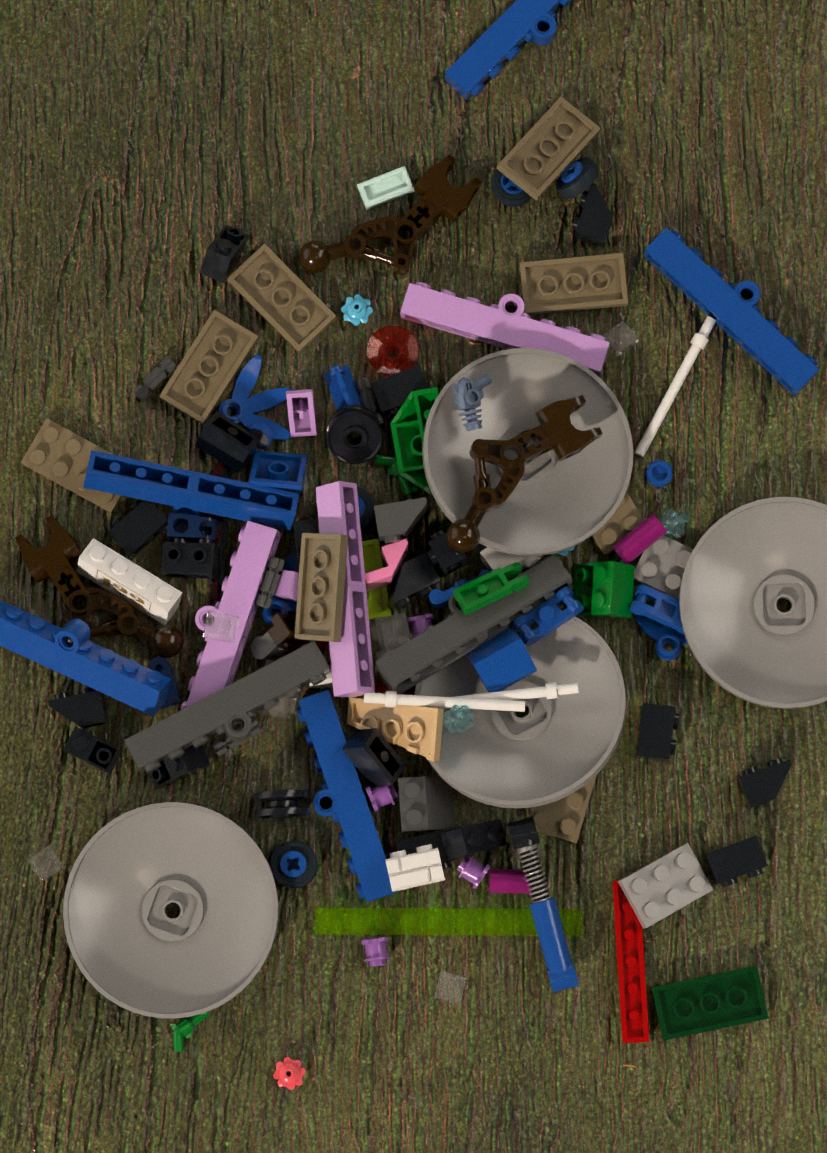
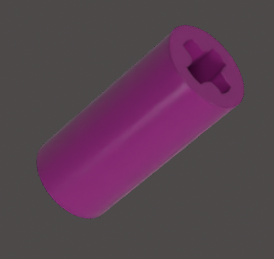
M652 513L612 548L626 564H629L668 531Z
M490 869V893L530 894L531 891L528 890L530 886H527L529 882L526 881L528 878L524 876L526 872L515 869Z

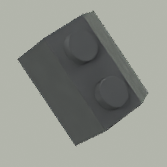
M426 497L374 506L380 545H388L409 538L428 511Z
M440 776L398 778L402 834L441 831L445 829L455 830L452 787Z

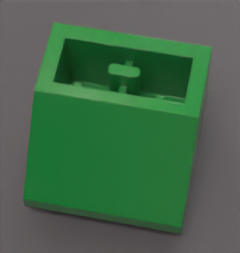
M615 561L574 564L573 597L575 600H579L584 607L583 611L576 615V617L601 619L632 618V612L629 609L633 601L635 566Z

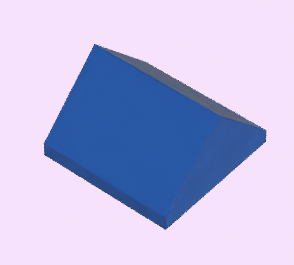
M255 451L249 483L295 492L304 496L307 455Z
M512 627L466 654L488 693L502 691L537 671L521 638Z

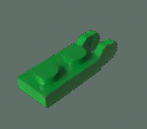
M515 562L502 569L493 570L454 589L453 596L466 616L512 594L513 591L517 592L527 587L531 580L528 575H522L511 581L507 580L515 575L517 576L523 570L520 562Z

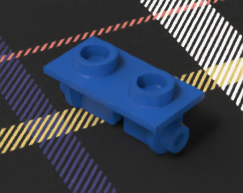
M337 365L332 367L330 372L324 373L337 410L346 405L363 406L348 365L343 367Z

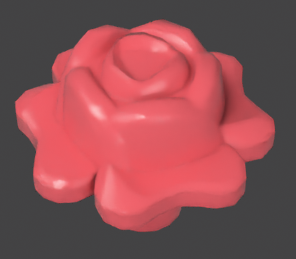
M286 1057L284 1063L282 1061L276 1063V1071L273 1077L278 1080L277 1084L279 1087H287L289 1090H293L295 1084L297 1086L302 1085V1079L306 1070L301 1067L302 1062L300 1060H292Z

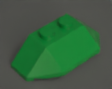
M437 387L411 391L390 423L399 475L428 494L432 493L424 471L422 444L429 412L439 395Z

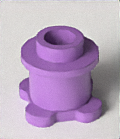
M433 614L407 618L408 624L412 628L413 636L411 638L414 639L419 636L426 628L432 625L434 620Z
M383 785L373 788L365 787L376 813L379 812L380 807L390 803L395 805L394 799L398 798L394 785Z
M472 855L470 859L464 857L457 871L460 872L458 878H465L474 884L473 888L476 889L491 866L487 864L485 867L474 859L475 856Z
M387 937L361 940V944L365 945L366 952L364 962H370V967L386 965V960L391 959L387 955L386 942H389Z

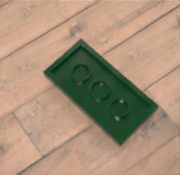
M757 965L651 988L663 1041L769 1019Z

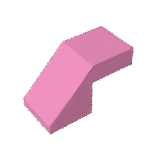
M407 539L381 547V556L386 567L365 574L367 592L393 582L408 552Z

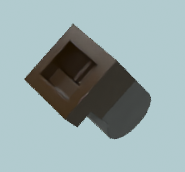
M277 613L270 619L274 626L263 636L255 638L252 642L251 652L255 658L275 661L299 640L294 639L295 621L291 615Z

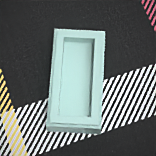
M405 166L357 184L366 210L414 192V187Z

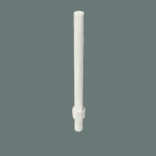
M707 316L699 332L694 334L690 342L692 345L634 452L636 455L644 457L700 350L705 349L709 341L707 337L716 322L712 317Z
M557 682L546 683L542 687L454 697L513 701L541 697L556 699L559 695L579 693V684L557 685Z
M386 691V693L364 692V703L385 704V707L410 705L525 712V701L397 694V691Z

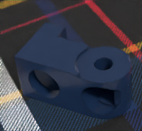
M169 513L166 536L169 541H172L173 538H184L198 542V539H210L214 543L216 541L218 520L200 517L199 515Z
M163 657L152 659L149 662L148 668L171 678L166 702L161 709L182 704L171 664Z

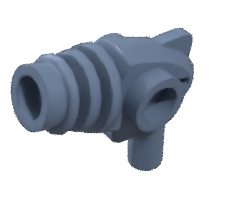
M488 374L483 375L474 382L462 377L458 383L453 385V390L456 394L454 398L458 410L465 411L459 415L466 416L462 418V421H467V423L463 424L466 427V431L482 428V420H477V418H481L482 414L476 415V413L482 412V409L475 410V408L481 406L480 400L484 398L482 388L492 383V378Z

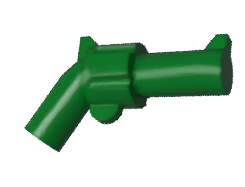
M377 455L376 465L390 466L387 472L389 475H393L394 478H398L405 496L418 491L416 487L412 486L411 482L399 475L396 457Z
M209 1011L189 1018L184 1017L176 1024H170L173 1029L174 1052L185 1051L183 1036L191 1038L192 1031L195 1030L194 1026L210 1016Z

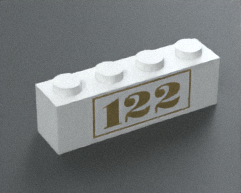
M93 538L79 556L76 572L161 624L166 625L179 607L183 592Z

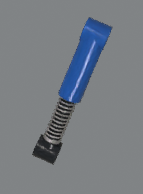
M533 816L507 823L513 848L518 850V853L521 855L519 858H522L521 863L524 864L522 865L525 868L523 872H526L524 876L528 878L526 879L529 882L527 886H530L528 890L531 891L529 895H532L533 898L531 900H534L529 906L553 993L577 987L579 983L573 961L571 960L556 899L549 895L551 891L547 890L549 886H546L548 882L545 881L547 877L543 876L545 872H542L544 868L541 867L543 863L540 862V854L537 853L539 851L537 843L540 840Z

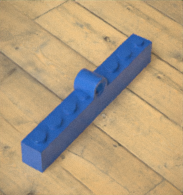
M516 0L445 72V80L466 100L472 95L474 97L478 96L485 88L484 83L490 77L492 79L496 78L503 70L502 65L508 59L510 61L514 60L521 51L520 47L525 42L530 43L533 41L541 46L553 42L556 36V20L554 18L557 14L555 12L561 6L566 7L572 0ZM546 27L548 31L541 32L539 28Z
M666 227L645 249L643 256L703 312L715 319L717 325L789 392L796 396L819 371V368L816 367L818 364L815 359L809 354H802L797 349L799 347L798 344L789 336L785 338L778 331L779 327L770 318L766 320L759 314L760 309L757 307V303L760 298V289L754 282L742 281L737 286L732 283L727 284L721 278L722 274L713 265L709 267L702 261L703 256L695 248L689 249L683 243L684 239L677 231L673 230L671 232ZM748 293L751 299L745 300L741 297V294Z
M91 450L83 488L174 506V513L199 515L200 512L242 521H251L285 530H290L292 527L299 493L94 450Z
M0 600V646L151 716H154L165 704L171 678L142 666L134 660L118 655L110 649H105L92 643L89 640L91 636L90 628L84 621L72 619L61 628L40 617L31 615L19 607Z
M329 690L299 699L300 706L296 708L300 722L306 721L309 731L304 734L309 748L313 746L315 748L317 757H314L313 761L317 773L323 772L326 780L321 783L323 790L317 792L313 798L314 810L322 817H333L334 823L340 822L343 832L338 833L342 847L349 848L351 857L347 858L351 873L357 872L360 883L355 885L360 899L365 898L366 902L369 903L398 893L397 891L392 892L385 861L386 856L355 765L342 750L346 744V739ZM324 798L332 799V807L329 809L321 808V801Z

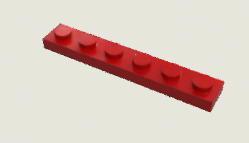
M612 881L622 1043L649 1042L642 926L618 881Z

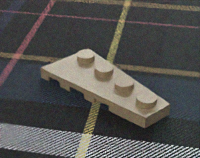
M349 697L347 724L360 730L377 728L387 742L404 747L407 751L422 755L432 762L440 761L444 708L410 705L385 707V704L364 703V698Z

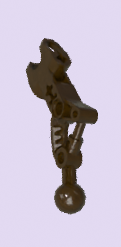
M448 155L439 163L429 168L415 184L414 190L422 197L402 218L387 216L368 221L355 227L344 242L328 246L321 241L311 240L300 249L299 262L305 270L319 273L329 266L331 260L344 257L353 260L363 258L374 263L378 260L394 267L396 274L405 275L409 272L416 243L442 215L452 223L455 222L468 209L473 197L482 186V182L476 177L463 187L450 185L446 180V176L455 164V158ZM419 213L422 214V215H424L425 213H428V218H426V217L423 216V217L419 220ZM402 230H409L413 235L408 239H403L399 236V233ZM380 237L390 238L394 245V256L381 252L380 247L367 242Z
M583 395L556 401L540 409L535 415L541 425L510 440L477 439L473 441L469 454L475 460L476 475L473 476L475 494L472 498V506L465 518L454 521L448 527L446 536L450 547L458 552H469L478 545L480 540L478 526L486 512L499 508L510 497L525 471L524 463L551 450H554L559 461L565 460L580 453L586 446L602 436L603 433L600 427L581 431L571 424L570 415L585 405L586 400ZM531 439L534 442L539 441V445L537 448L535 445H531L527 447L524 452L523 448L529 444ZM507 449L514 450L517 458L514 460L507 459L504 456V451ZM485 462L498 465L503 470V475L494 489H491L490 474H486Z
M53 515L45 518L52 534L50 542L45 547H32L22 534L15 537L23 561L34 579L39 583L48 576L51 577L68 605L69 621L72 619L84 621L90 628V638L106 635L108 638L122 634L137 636L150 642L151 648L160 657L171 658L180 653L183 648L184 638L178 628L172 625H163L155 628L146 624L137 617L135 609L121 598L99 588L88 589L71 563L79 558L82 552L73 537L66 532ZM69 576L70 578H72L70 582L72 586L76 589V591L72 592V590L64 584V577ZM86 597L87 606L82 610H77L75 606L77 599ZM98 609L110 611L118 616V619L104 621L103 625L91 628L93 614Z

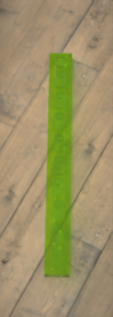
M315 908V935L538 936L530 909ZM558 909L565 936H583V909Z

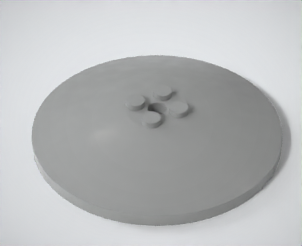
M514 348L502 350L483 356L465 366L450 379L437 396L429 412L423 435L422 456L426 479L431 493L443 513L453 523L456 520L464 519L472 506V498L475 494L473 476L476 475L475 460L471 458L469 450L473 441L477 439L510 440L541 425L535 415L540 409L556 401L583 395L586 400L585 405L570 415L571 424L581 431L600 427L603 433L602 436L586 446L580 453L565 460L559 461L554 450H551L532 459L529 463H524L525 471L510 497L499 508L486 512L478 526L480 531L479 543L503 553L538 556L572 548L594 535L612 517L627 491L633 467V442L629 423L624 410L611 389L601 378L581 363L565 355L543 349ZM488 374L492 378V383L482 388L484 398L480 400L481 406L475 408V410L482 409V412L476 413V415L482 414L481 418H477V420H482V428L466 431V427L463 424L467 423V421H462V418L466 416L459 415L465 411L458 410L454 398L456 394L453 390V385L458 383L462 377L474 382L483 375ZM531 439L529 444L526 447H524L523 450H526V448L531 445H535L537 448L539 445V441L534 442ZM507 449L504 451V456L507 459L514 460L517 458L514 450ZM485 462L486 474H490L491 489H494L503 475V470L498 465Z
M772 497L742 505L720 518L706 531L693 549L685 566L680 586L679 609L681 624L688 646L703 670L716 683L745 701L779 709L804 708L827 701V505L798 497ZM781 598L789 600L791 603L790 611H779L776 606L777 601Z
M576 616L530 646H527L522 640L537 671L502 691L542 687L546 683L557 682V685L578 683L579 693L559 695L556 699L541 697L514 700L525 701V707L529 708L528 715L523 718L517 717L515 711L444 708L440 761H428L439 776L461 794L475 801L502 808L542 806L558 801L582 788L602 770L611 758L622 735L626 718L627 703L624 679L620 666L608 644L592 627ZM536 623L529 626L532 630L538 628ZM515 630V632L519 635V637L522 640L523 635L521 634V632H517ZM464 655L416 684L414 695L454 697L488 693L467 655Z
M181 802L155 803L138 807L118 816L102 827L89 840L76 859L68 878L63 902V919L67 942L75 962L86 979L98 992L118 1006L137 1014L155 1018L176 1019L203 1014L220 1007L241 993L256 977L267 960L274 943L279 918V902L274 876L269 863L255 841L241 827L222 814L202 806ZM171 903H177L180 906L181 912L177 918H169L166 914V908Z

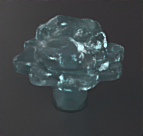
M672 507L669 510H665L663 512L662 525L668 531L667 534H673L676 538L684 535L685 523L689 521L688 515L685 512L680 514Z
M454 705L449 711L443 713L445 718L443 726L447 727L450 733L458 732L462 734L467 728L473 726L472 719H474V713L468 711L466 705L460 708Z

